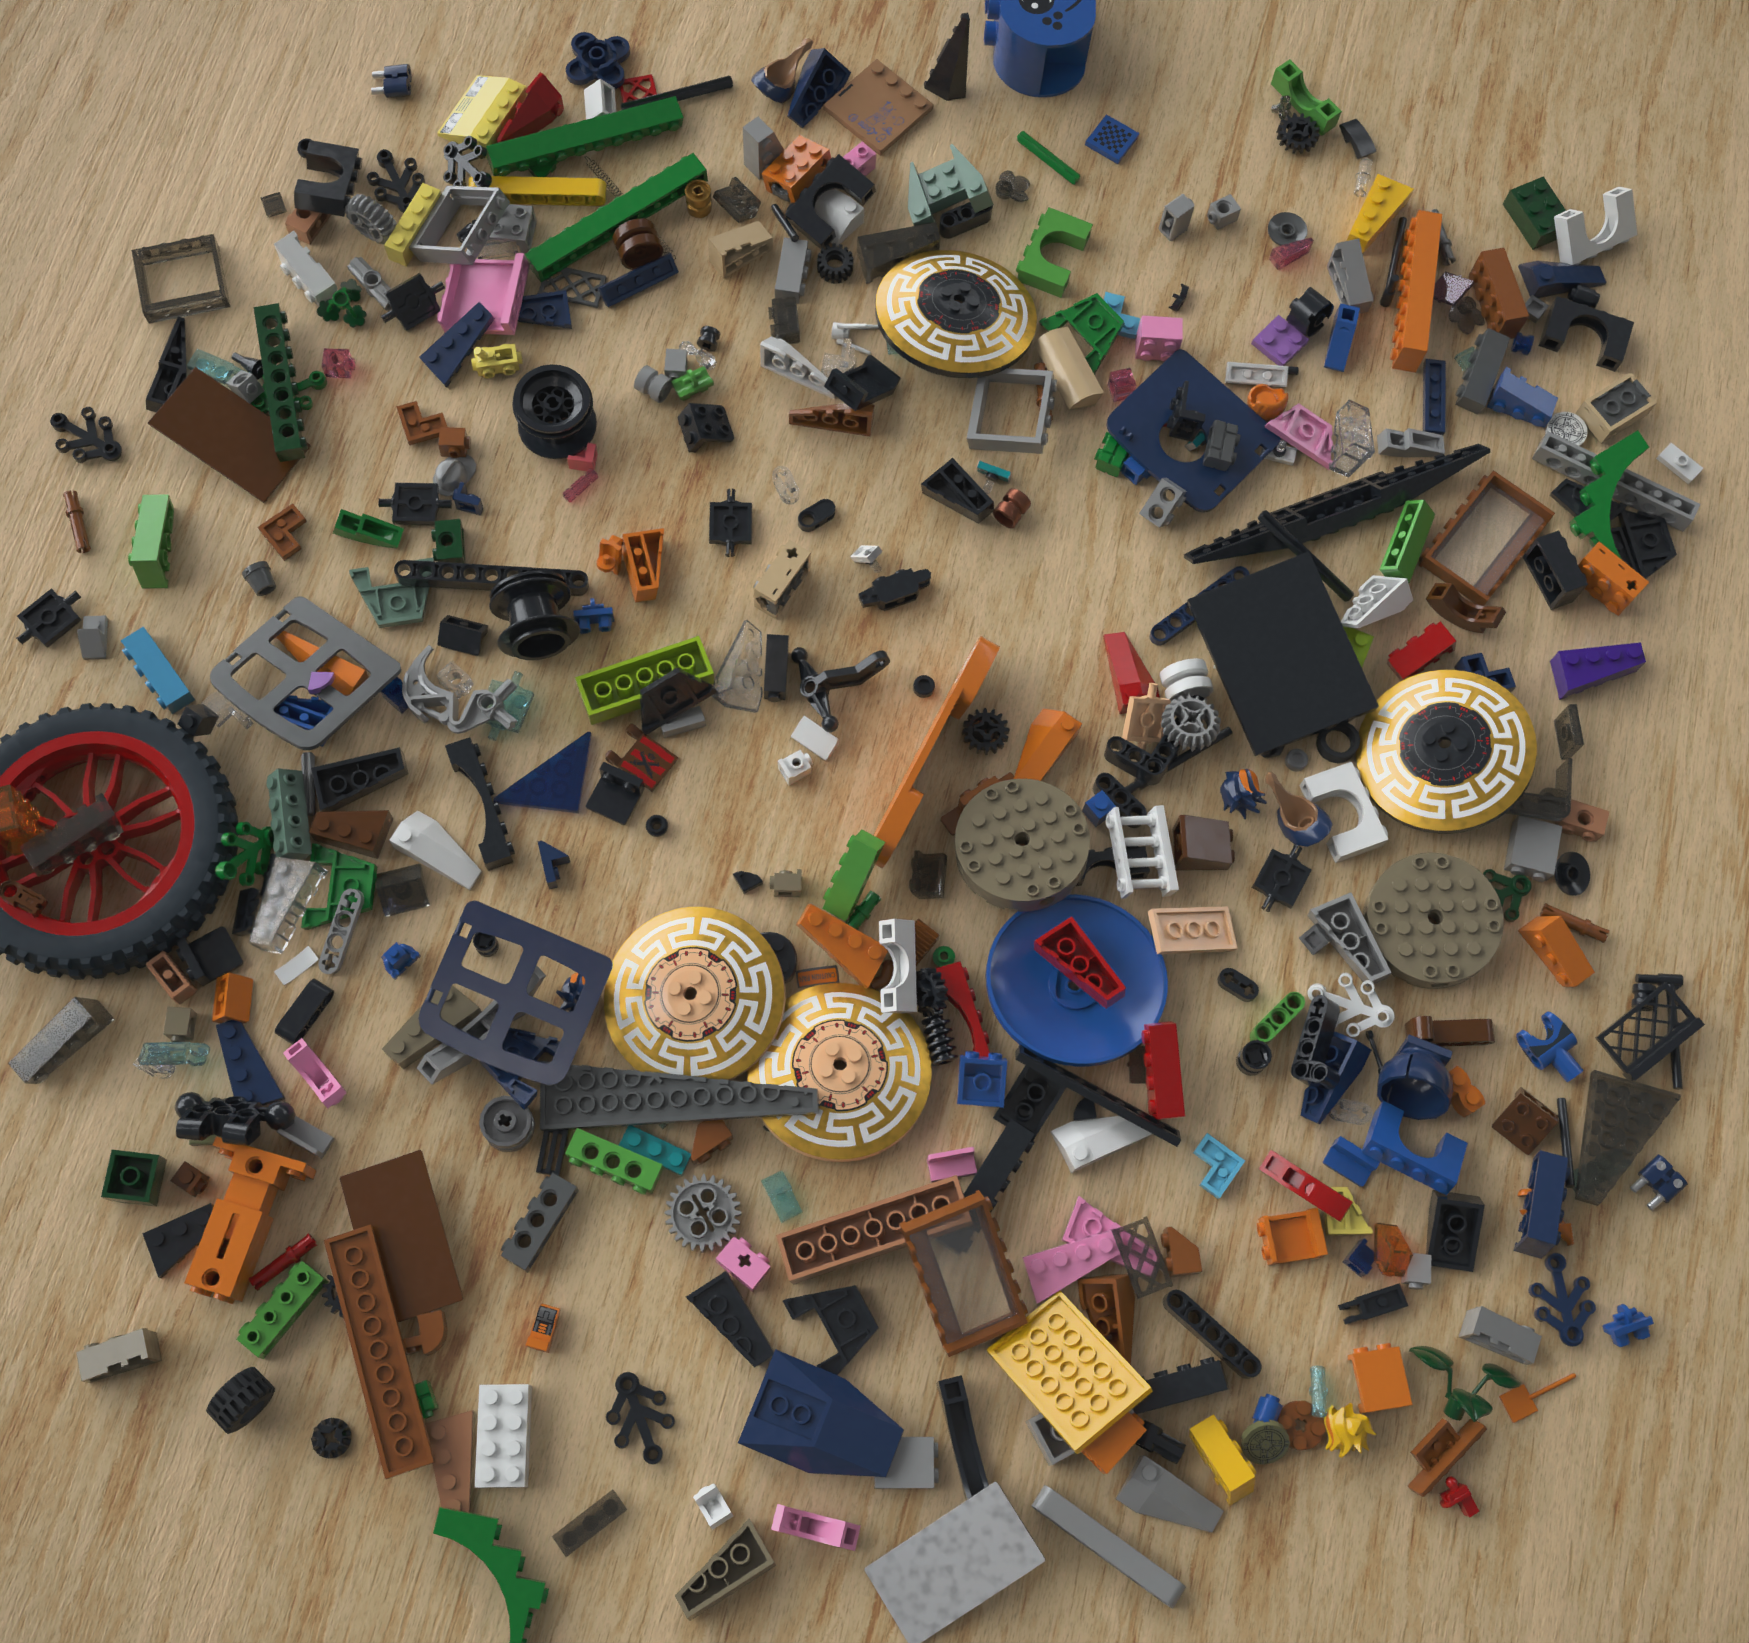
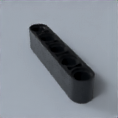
M1175 1289L1164 1296L1163 1306L1165 1310L1235 1373L1244 1379L1253 1378L1260 1374L1262 1369L1260 1360L1186 1293ZM1172 1295L1180 1299V1306L1178 1308L1173 1307L1170 1303ZM1192 1311L1198 1315L1199 1320L1197 1324L1189 1321V1312ZM1208 1328H1213L1216 1331L1217 1338L1215 1341L1207 1337ZM1227 1344L1235 1348V1355L1233 1357L1228 1356L1225 1352ZM1245 1361H1250L1253 1364L1254 1369L1251 1374L1244 1370Z

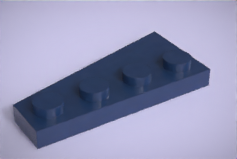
M478 302L419 358L448 387L454 373H458L465 357L471 354L473 351L472 347L477 340L482 338L495 318Z
M230 1020L217 1024L216 1028L233 1095L244 1097L246 1101L260 1102L262 1106L286 1099L243 1023Z

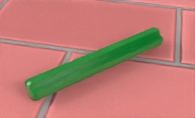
M1021 131L1018 134L1017 141L1070 183L1075 185L1079 181V173L1025 131Z

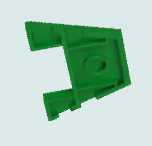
M1098 293L1073 304L1074 306L1057 311L1055 315L1048 318L1045 317L1039 321L1040 325L1047 332L1062 328L1068 322L1094 349L1085 357L1094 375L1125 324L1124 320Z
M312 843L310 863L312 865H332L327 907L304 908L301 928L309 930L332 923L341 895L347 889H358L363 893L364 903L360 914L372 910L378 867L373 863ZM355 893L353 896H348V900L351 901L349 908L344 907L343 910L354 913L355 909H350L353 902L358 900V898H355ZM344 914L340 917V920L348 918L350 916Z

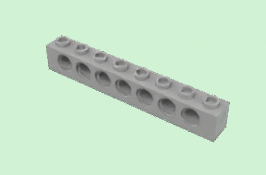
M1547 431L1532 457L1533 460L1585 485H1589L1600 478L1590 468V461L1597 454ZM1625 469L1619 479L1612 497L1649 515L1664 517L1666 524L1682 532L1694 520L1700 507L1699 503L1628 469Z

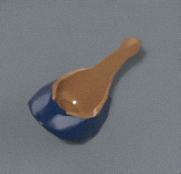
M810 38L803 39L801 45L785 59H777L761 68L752 76L751 81L763 95L775 102L784 103L789 100L795 90L798 63L806 51L811 49L813 41Z
M1273 772L1266 774L1265 782L1272 788L1280 806L1277 810L1278 825L1284 836L1293 844L1305 847L1323 840L1330 833L1333 826L1329 815L1316 803L1307 800L1303 796L1293 795L1286 791Z

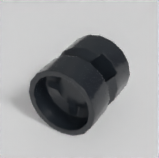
M1250 1041L1237 1054L1236 1065L1245 1075H1257L1271 1062V1050L1262 1041Z

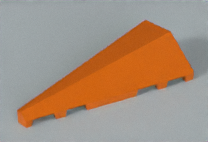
M282 631L276 637L298 662L306 661L319 649V647L286 631ZM336 655L317 671L334 672L335 680L330 686L345 696L353 693L369 677L365 669Z

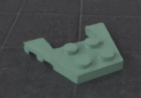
M426 558V559H419V560H415V561H432V562H434V559H433V558ZM369 567L349 570L350 577L379 628L423 622L430 587L404 586L399 583L372 587ZM426 571L422 576L429 577L432 573Z

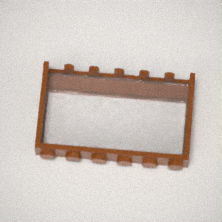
M1494 470L1489 476L1484 475L1477 484L1480 488L1477 491L1473 489L1466 498L1468 503L1466 505L1462 503L1455 512L1457 517L1455 519L1450 518L1443 527L1446 529L1443 534L1439 532L1432 541L1434 546L1425 549L1420 556L1423 560L1419 565L1445 583H1452L1458 592L1480 606H1484L1555 514L1551 509Z
M979 1190L970 1196L908 1222L903 1221L899 1223L942 1347L948 1357L1028 1324L1025 1316L1028 1313L1027 1307L1018 1296L1021 1293V1289L1017 1280L1012 1278L1011 1273L1014 1272L1011 1261L1006 1259L1004 1255L1007 1252L1006 1245L1002 1238L999 1239L997 1234L1000 1231L999 1224L995 1217L992 1218L990 1213L993 1210L991 1201L988 1196L984 1197Z

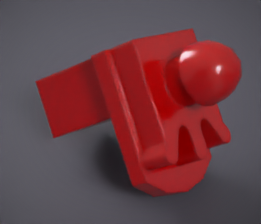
M1453 1476L1447 1477L1445 1483L1449 1489L1440 1493L1442 1498L1440 1505L1442 1508H1449L1458 1503L1463 1515L1469 1518L1480 1512L1467 1485L1458 1483Z

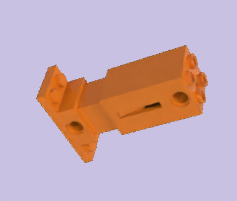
M216 1136L213 1146L219 1149V1154L232 1160L228 1171L233 1173L224 1199L217 1198L184 1283L191 1286L190 1291L207 1297H211L212 1293H214L213 1298L233 1304L235 1300L242 1302L250 1283L249 1278L253 1275L274 1218L269 1216L278 1190L285 1191L290 1175L294 1179L305 1182L306 1178L314 1180L317 1171L307 1163L251 1146L223 1143L222 1138Z

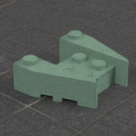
M953 144L950 145L954 159L919 174L914 163H910L908 210L913 225L920 237L938 230L934 213L969 198L975 213L994 205L982 175Z

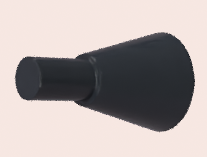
M236 352L232 354V360L241 364L256 379L263 377V367L260 359L244 357Z

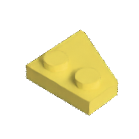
M1331 1187L1351 1200L1353 1204L1341 1222L1324 1212L1326 1235L1373 1234L1372 1228L1368 1227L1361 1215L1362 1211L1359 1206L1353 1201V1196L1348 1187Z

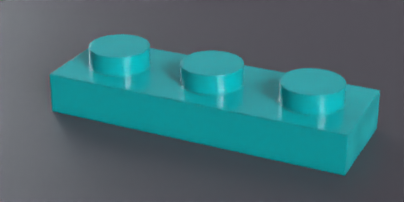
M634 1126L627 1127L619 1143V1146L661 1163L665 1169L680 1176L683 1175L691 1159V1153Z

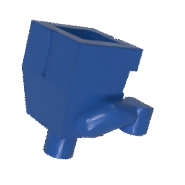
M396 942L381 958L386 971L396 980L406 970L405 967H410L421 955L413 947Z

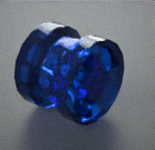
M1517 332L1512 343L1511 352L1519 351L1527 356L1531 351L1534 336H1525L1521 332Z

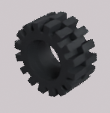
M833 243L832 247L829 244L826 245V250L822 248L817 258V271L820 273V277H825L826 282L831 279L833 284H835V280H838V283H842V279L844 281L848 280V276L850 277L853 272L854 259L852 252H848L847 247L843 249L842 244L836 247V243ZM830 260H839L843 265L834 268L829 266L828 262Z

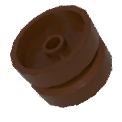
M643 218L627 221L620 225L613 234V242L618 251L620 261L627 269L635 270L661 257L664 253L656 227L651 220Z

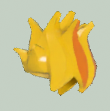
M1351 1402L1340 1410L1335 1409L1333 1405L1326 1410L1324 1423L1329 1437L1328 1444L1325 1447L1326 1450L1334 1451L1335 1449H1340L1339 1457L1341 1458L1350 1450L1354 1452L1357 1449L1360 1454L1362 1453V1448L1369 1451L1367 1434H1377L1371 1428V1423L1367 1416L1355 1414Z

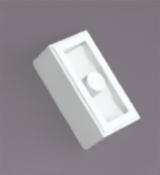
M806 716L802 717L791 735V738L825 761H827L839 745L838 738L826 732Z

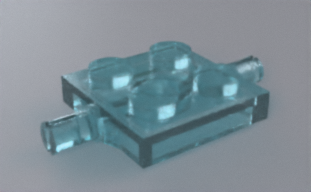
M514 671L511 681L517 688L503 703L504 710L517 720L515 728H511L509 731L519 734L534 693L519 686L523 674ZM492 679L488 691L494 693L504 682ZM497 720L486 722V724L492 726L488 735L490 740L496 741L500 730H508Z

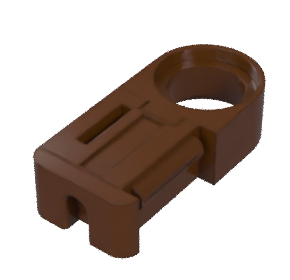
M7 880L0 885V897L4 902L15 908L19 907L27 911L34 918H37L48 904L44 896L16 881ZM16 887L17 893L14 896L6 897L4 895L7 888Z

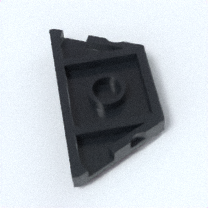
M1626 509L1618 515L1638 573L1645 579L1677 555L1664 517L1649 515L1642 511L1635 513Z
M677 667L641 689V723L645 736L717 693L714 685Z

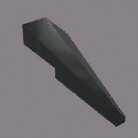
M961 13V20L958 26H954L951 39H947L937 58L935 68L931 69L928 81L924 82L926 90L946 101L966 98L970 27L968 13Z
M178 316L158 362V371L146 397V410L157 412L187 377L185 318Z

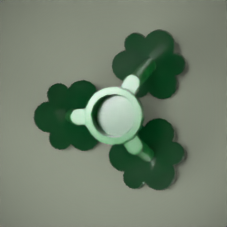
M354 279L341 282V288L334 292L332 299H328L326 302L320 301V307L317 308L316 312L318 316L323 317L325 322L330 320L337 321L340 310L346 309L347 314L344 315L343 320L350 327L354 328L356 325L363 326L365 324L364 318L367 316V313L363 311L360 305H355L353 308L350 306L352 300L357 302L361 299L360 292L362 288L357 285Z

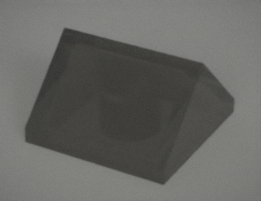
M420 863L377 874L376 890L385 917L430 906Z

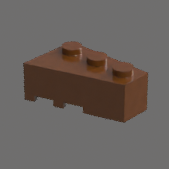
M389 810L317 812L309 833L314 841L378 859L393 817Z

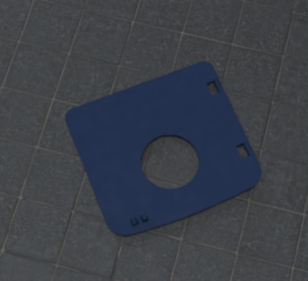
M1182 349L1175 351L1109 415L1106 423L1109 434L1135 461L1159 482L1162 478H1168L1187 492L1184 495L1186 500L1184 502L1199 512L1213 510L1281 441L1279 436L1265 428L1267 422L1256 414L1255 411L1187 351ZM1184 381H1189L1185 410H1195L1206 414L1205 422L1201 427V431L1206 439V445L1209 429L1214 420L1238 425L1237 434H1240V441L1238 446L1234 448L1237 457L1234 465H1230L1227 471L1204 466L1205 453L1199 459L1192 462L1174 460L1164 452L1160 445V430L1168 422L1169 416H1172V410L1169 409L1171 399L1175 398L1177 388L1182 387ZM1259 446L1265 449L1260 456L1255 452ZM1219 486L1225 490L1220 496L1214 492Z

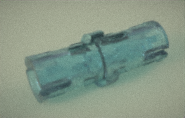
M1323 1366L1310 1367L1311 1387L1309 1388V1395L1312 1396V1416L1314 1417L1327 1416L1326 1396L1328 1395V1388L1325 1384L1326 1370Z

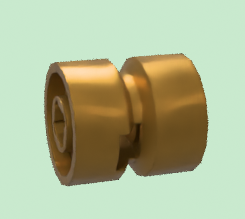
M697 179L689 182L685 187L687 212L692 217L704 218L712 211L710 185L703 180Z

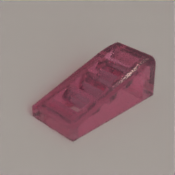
M1307 238L1272 249L1269 260L1277 270H1280L1308 254L1314 240Z

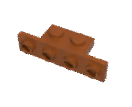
M1009 772L1000 779H997L996 776L990 779L986 777L972 791L970 789L964 791L959 796L958 806L940 819L952 836L955 835L959 817L975 795L993 784L1014 779V775Z
M1442 1418L1410 1452L1423 1470L1409 1483V1489L1425 1497L1456 1462L1465 1455L1469 1448L1481 1438L1487 1430L1486 1426L1478 1421L1474 1422L1472 1419H1469L1456 1432L1451 1424Z

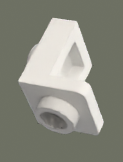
M715 1484L703 1487L693 1497L712 1530L733 1517L732 1512Z

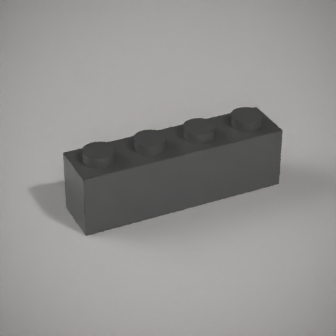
M1489 328L1483 334L1478 335L1474 343L1476 349L1468 359V362H1470L1469 368H1466L1462 376L1464 382L1456 392L1458 398L1455 405L1475 414H1478L1486 406L1507 349L1509 337Z

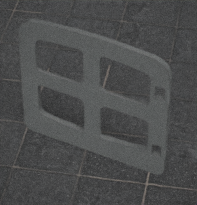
M299 596L292 599L275 617L270 618L241 643L225 660L223 659L211 671L210 680L213 687L262 727L298 749L313 750L324 744L391 683L401 673L402 669L400 663L305 597ZM286 613L290 615L285 621H280ZM293 623H298L327 640L323 646L304 662H296L270 643ZM340 651H344L371 674L364 683L348 696L343 695L329 685L320 690V693L314 694L330 705L333 710L311 730H305L274 712V709L298 688L308 690L311 672H317ZM255 655H259L286 674V678L260 700L253 697L232 678V675ZM237 656L241 658L234 665L230 664Z

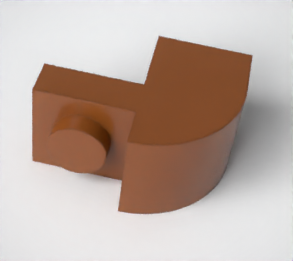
M442 1310L417 1315L420 1335L403 1339L407 1355L420 1352L422 1347L423 1354L429 1356L436 1353L444 1345L448 1328L445 1312Z

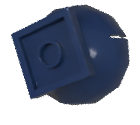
M1408 1035L1393 1058L1384 1064L1379 1074L1377 1097L1381 1103L1385 1101L1403 1110V1117L1426 1120L1436 1119L1448 1111L1453 1095V1078L1445 1068L1451 1059L1453 1051Z

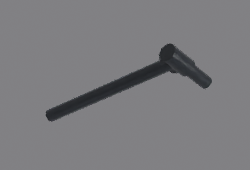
M1400 217L1386 287L1380 300V305L1383 307L1390 306L1399 280V276L1396 273L1407 222L1405 217Z
M1658 973V975L1636 974L1635 981L1636 983H1651L1658 986L1667 982L1676 993L1675 990L1683 985V976L1681 974ZM1666 993L1667 1005H1669L1670 996ZM1677 1009L1673 1011V1022H1678ZM1679 1045L1670 1052L1673 1089H1683Z

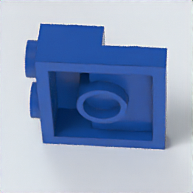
M965 1051V1055H960L957 1104L1004 1108L1007 1059L1002 1058L1000 1053H989L988 1057L979 1056V1052Z

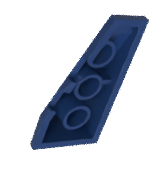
M825 48L812 49L802 67L787 117L800 128H803L818 114L823 105L845 86L851 71Z

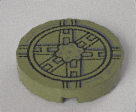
M1263 1420L1256 1421L1246 1428L1241 1437V1448L1244 1455L1255 1464L1265 1465L1276 1462L1285 1455L1290 1445L1287 1430L1275 1420H1269V1422H1263Z

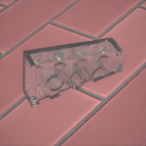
M276 857L249 943L262 951L282 954L297 928L295 926L299 917L304 916L307 910L305 906L311 896H315L319 889L317 888L321 878H325L328 871L316 862Z

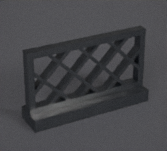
M1664 982L1595 1038L1624 1072L1622 1075L1626 1080L1636 1081L1705 1024L1700 1018H1696L1668 983ZM1663 990L1670 996L1669 1005L1658 1004V995ZM1644 1005L1653 1006L1652 1019L1641 1018V1008ZM1658 1007L1669 1008L1668 1021L1657 1020ZM1674 1009L1681 1010L1687 1018L1681 1023L1673 1022ZM1627 1019L1636 1020L1635 1033L1623 1032L1624 1021ZM1640 1021L1652 1022L1651 1035L1639 1034ZM1656 1023L1668 1024L1665 1036H1655ZM1610 1033L1618 1034L1617 1047L1610 1046L1604 1038ZM1623 1035L1634 1036L1633 1049L1622 1048ZM1639 1037L1650 1038L1649 1049L1638 1050ZM1622 1051L1633 1052V1060L1627 1066L1621 1060Z

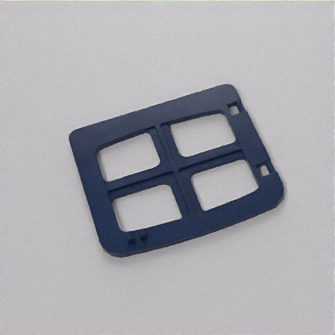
M470 901L464 907L455 932L421 1007L418 1018L419 1024L426 1034L484 1063L546 1085L557 1084L564 1079L570 1069L613 969V961L606 955L482 902ZM464 923L472 926L467 938L460 936ZM481 932L496 936L523 947L522 955L509 983L502 984L463 967V959L475 933ZM541 956H546L585 978V985L572 1012L558 1008L528 994L527 986ZM453 984L461 985L497 1001L499 1008L484 1040L442 1019L441 1011ZM436 990L443 992L438 1005L431 1002ZM524 1012L563 1029L564 1034L550 1063L529 1059L503 1049V1042L516 1013Z

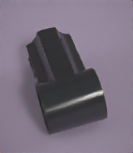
M1144 1420L1145 1424L1143 1426L1147 1431L1135 1444L1148 1452H1155L1172 1463L1177 1464L1185 1451L1186 1445L1165 1434L1163 1429L1155 1424Z

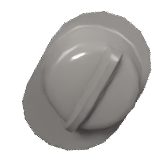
M467 455V457L459 458L448 457L445 461H442L437 466L433 477V483H438L439 494L453 496L454 489L459 487L460 482L466 485L476 471L474 459Z

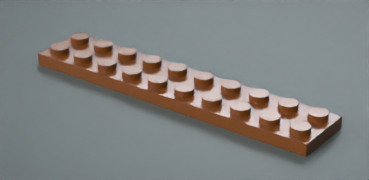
M370 1224L325 1239L324 1244L385 1479L435 1463L433 1451L373 1226Z

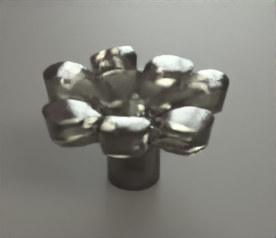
M1282 96L1280 103L1272 105V113H1279L1281 120H1285L1286 115L1292 116L1291 111H1289L1291 109L1290 96Z

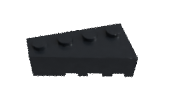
M400 747L311 768L321 812H334L408 775L405 756Z

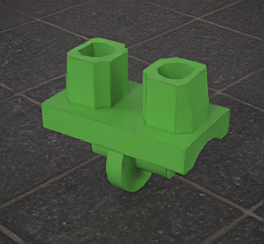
M703 366L694 371L691 369L687 370L685 375L671 381V385L680 400L685 401L698 392L708 390L709 387L714 385V381Z

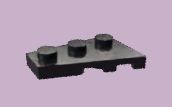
M1565 479L1550 494L1554 500L1574 517L1590 509L1580 499L1581 494L1579 492L1584 486L1571 480ZM1611 501L1610 523L1626 509V504Z

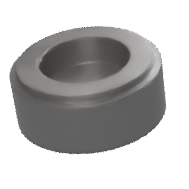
M1292 749L1285 757L1286 766L1295 772L1303 770L1308 763V756L1301 749Z

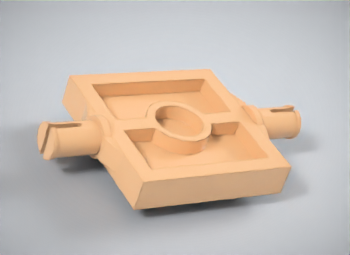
M1149 683L1147 695L1129 697L1122 738L1127 741L1138 742V747L1145 751L1147 744L1160 742L1164 736V728H1161V717L1165 707L1171 703V700L1167 698L1156 697L1157 683Z

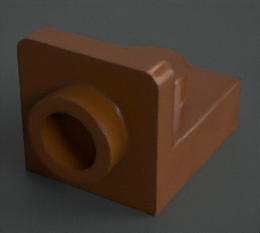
M184 1161L170 1181L188 1194L196 1197L197 1194H201L206 1189L207 1181L210 1177Z

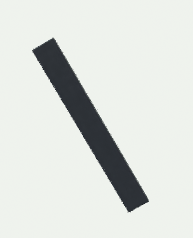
M1019 1045L1015 1051V1060L1176 1147L1180 1144V1132L1172 1126L1065 1068L1038 1057L1022 1045Z

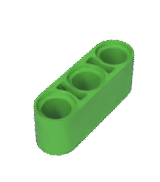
M1299 992L1287 994L1250 1032V1041L1259 1040L1268 1044L1303 1009L1305 999ZM1288 1000H1293L1297 1004V1008H1291ZM1273 1015H1278L1282 1019V1024L1276 1023L1273 1020ZM1257 1031H1264L1267 1035V1039H1261L1258 1036Z

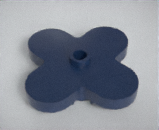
M588 32L576 34L571 41L572 51L576 58L571 60L566 66L568 81L574 85H585L594 79L597 81L602 79L615 87V89L621 87L625 81V75L620 63L627 60L630 55L628 41L620 36H613L604 41L598 40L593 34Z

